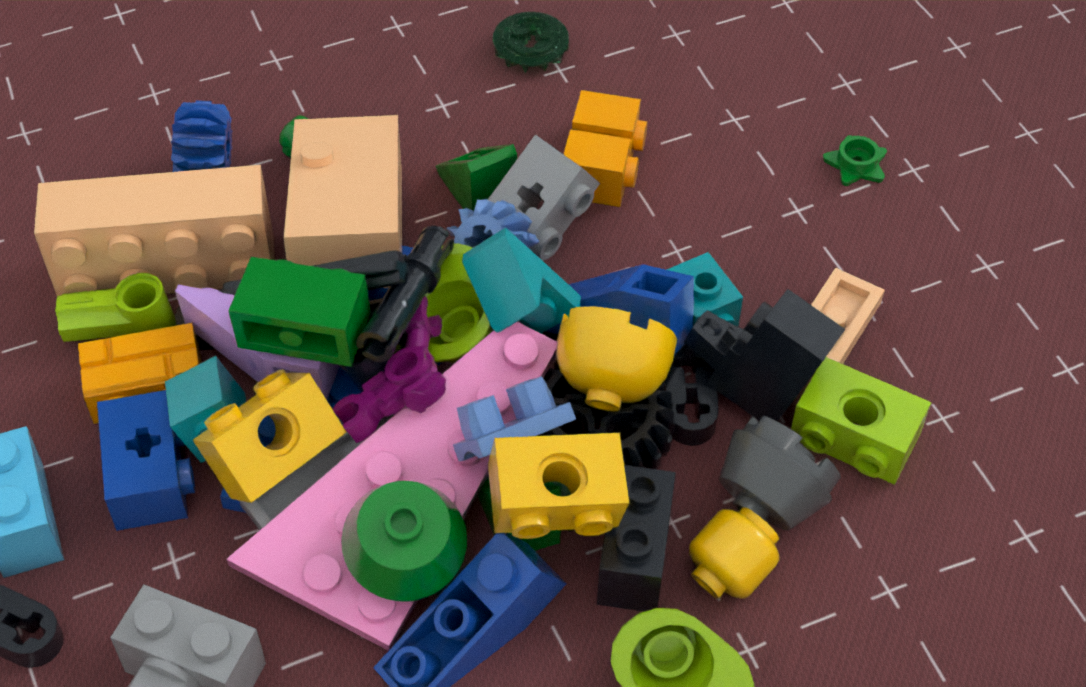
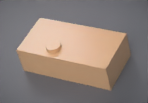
M398 115L294 120L284 228L286 260L295 264L313 266L393 250L402 253V165Z

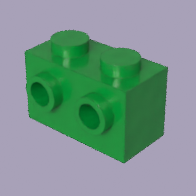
M251 257L228 312L238 348L352 367L358 350L356 339L365 328L371 310L364 274L352 273L338 268L326 269L295 264L288 260Z

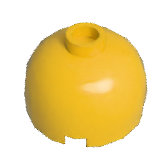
M596 306L575 307L570 309L569 317L565 313L563 314L557 338L556 358L560 372L572 388L586 394L585 403L587 405L605 411H619L621 403L639 402L653 395L667 378L677 343V337L674 332L652 319H649L647 330L630 324L631 312Z

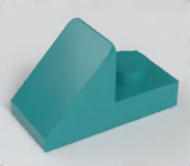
M506 227L463 254L462 263L491 327L497 333L520 321L525 326L542 334L559 324L564 313L569 317L570 309L580 307L581 295Z

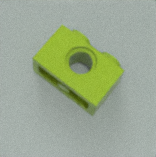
M826 357L814 373L796 405L791 430L803 437L800 443L807 449L820 454L825 453L854 466L866 476L881 478L895 485L921 434L931 402Z

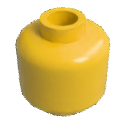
M742 507L739 512L731 509H722L717 512L690 543L689 555L697 566L691 573V576L706 592L717 599L724 592L730 596L745 599L755 591L776 567L779 561V552L775 544L779 537L765 520L746 507Z

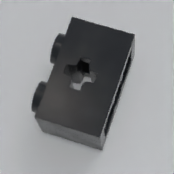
M624 465L629 505L619 526L613 527L604 535L599 567L597 605L645 612L658 608L676 472Z

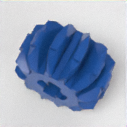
M196 100L195 103L183 102L177 109L174 124L172 125V172L230 167L231 150L233 148L232 118L225 105L212 104V101Z

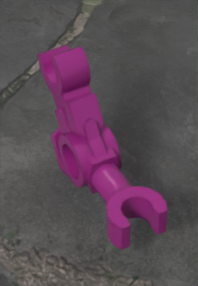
M426 296L423 297L419 308L406 329L407 340L405 348L396 352L388 360L385 372L378 373L361 386L364 390L362 393L344 397L332 408L334 413L343 422L345 430L356 443L362 442L371 436L384 416H390L392 413L395 415L405 406L419 413L425 412L426 408L437 402L445 393L446 379L442 373L437 372V364L428 350L430 338L438 337L441 334L442 319L439 315L427 317L428 299Z

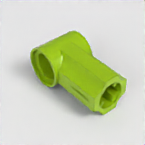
M150 273L130 275L121 280L116 288L65 293L57 296L55 312L58 321V331L63 342L116 337L176 326L175 315L163 284L157 276Z

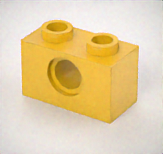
M281 369L266 376L253 387L256 393L254 397L240 407L236 403H232L213 413L204 422L207 430L193 439V442L231 499L252 503L347 433L310 373H286L284 369ZM266 416H269L275 424L276 432L272 442L264 447L258 438V427L260 422Z
M620 433L494 438L488 461V472L495 533H512L516 538L533 539L542 537L551 530L575 529V532L579 535L594 536L604 534L613 527L619 526L629 505ZM547 482L562 483L570 490L571 495L556 496L550 493L544 484Z

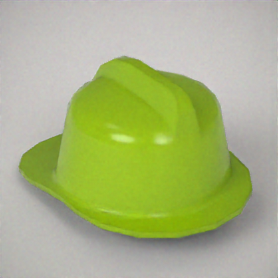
M459 243L454 244L453 250L442 264L440 269L441 278L435 290L430 294L428 292L425 294L428 299L427 317L439 315L442 319L441 334L438 337L430 338L428 347L435 362L455 364L494 330L488 321L462 263L463 254L471 250L472 247Z
M655 608L637 614L621 627L612 643L610 662L616 680L622 687H754L749 665L740 654L697 618L678 609Z

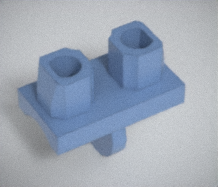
M541 376L506 389L516 416L515 420L504 424L494 395L458 407L457 412L460 426L465 440L453 444L458 461H464L474 456L483 458L490 455L494 438L537 436L576 420L570 402L556 405L545 380Z

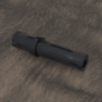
M435 225L423 228L408 256L406 254L403 255L405 262L409 264V274L405 276L404 282L401 285L390 286L387 289L367 326H365L356 339L359 349L363 348L369 338H371L366 348L362 351V354L368 359L376 362H385L391 358L399 343V339L407 329L423 297L427 292L429 294L432 293L441 278V266L454 248V240L451 238L446 241L441 249L444 241L450 234L444 228Z

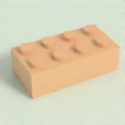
M261 165L38 183L34 234L57 296L65 293L116 288L121 280L137 273H150L157 276L162 282L166 294L175 293L178 284L200 289H222L225 282L242 279L251 257L275 260L274 234Z

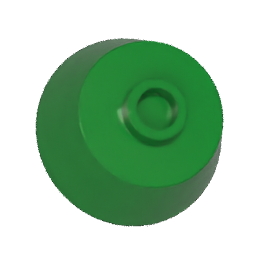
M395 481L374 488L361 497L353 506L346 518L342 531V553L351 575L369 592L381 598L398 602L416 601L435 594L455 577L465 558L467 532L460 511L444 493L420 482Z

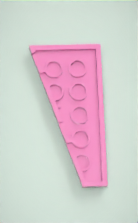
M519 322L498 333L493 330L443 373L446 379V390L437 402L426 408V411L422 413L413 411L406 406L230 555L226 559L228 565L389 651L418 600L398 602L381 598L363 588L351 575L344 561L341 544L342 531L349 512L361 497L378 486L395 481H415L430 485L444 493L456 505L464 520L489 476L488 461L490 455L483 458L474 456L464 461H458L453 444L463 441L465 438L461 430L457 408L494 395L504 424L515 420L516 416L506 389L541 376L544 378L556 357L557 341Z

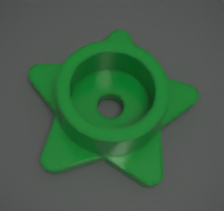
M848 135L841 142L839 150L824 153L823 160L825 163L840 170L841 183L844 186H849L860 179L881 183L885 178V174L879 163L885 157L887 149L878 147L870 138Z

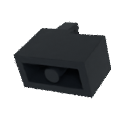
M787 289L774 307L764 301L744 329L725 321L707 310L694 324L684 343L715 370L707 382L708 385L758 421L763 416H766L778 422L824 361L845 329Z

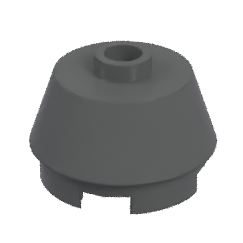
M752 416L742 430L735 429L733 431L719 481L735 498L733 505L739 511L742 507H746L770 524L789 531L832 501L830 492L841 479V475L827 457L826 459L823 458L819 465H817L814 456L799 443L803 437L769 417L763 416L758 422Z

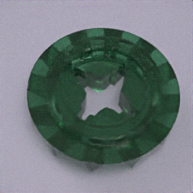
M541 12L516 13L502 20L494 30L493 44L495 56L504 58L507 67L521 65L525 73L530 67L534 66L546 71L549 63L562 62L564 52L569 50V33L565 25L551 15ZM534 35L535 41H537L534 47H525L528 40H531V36Z

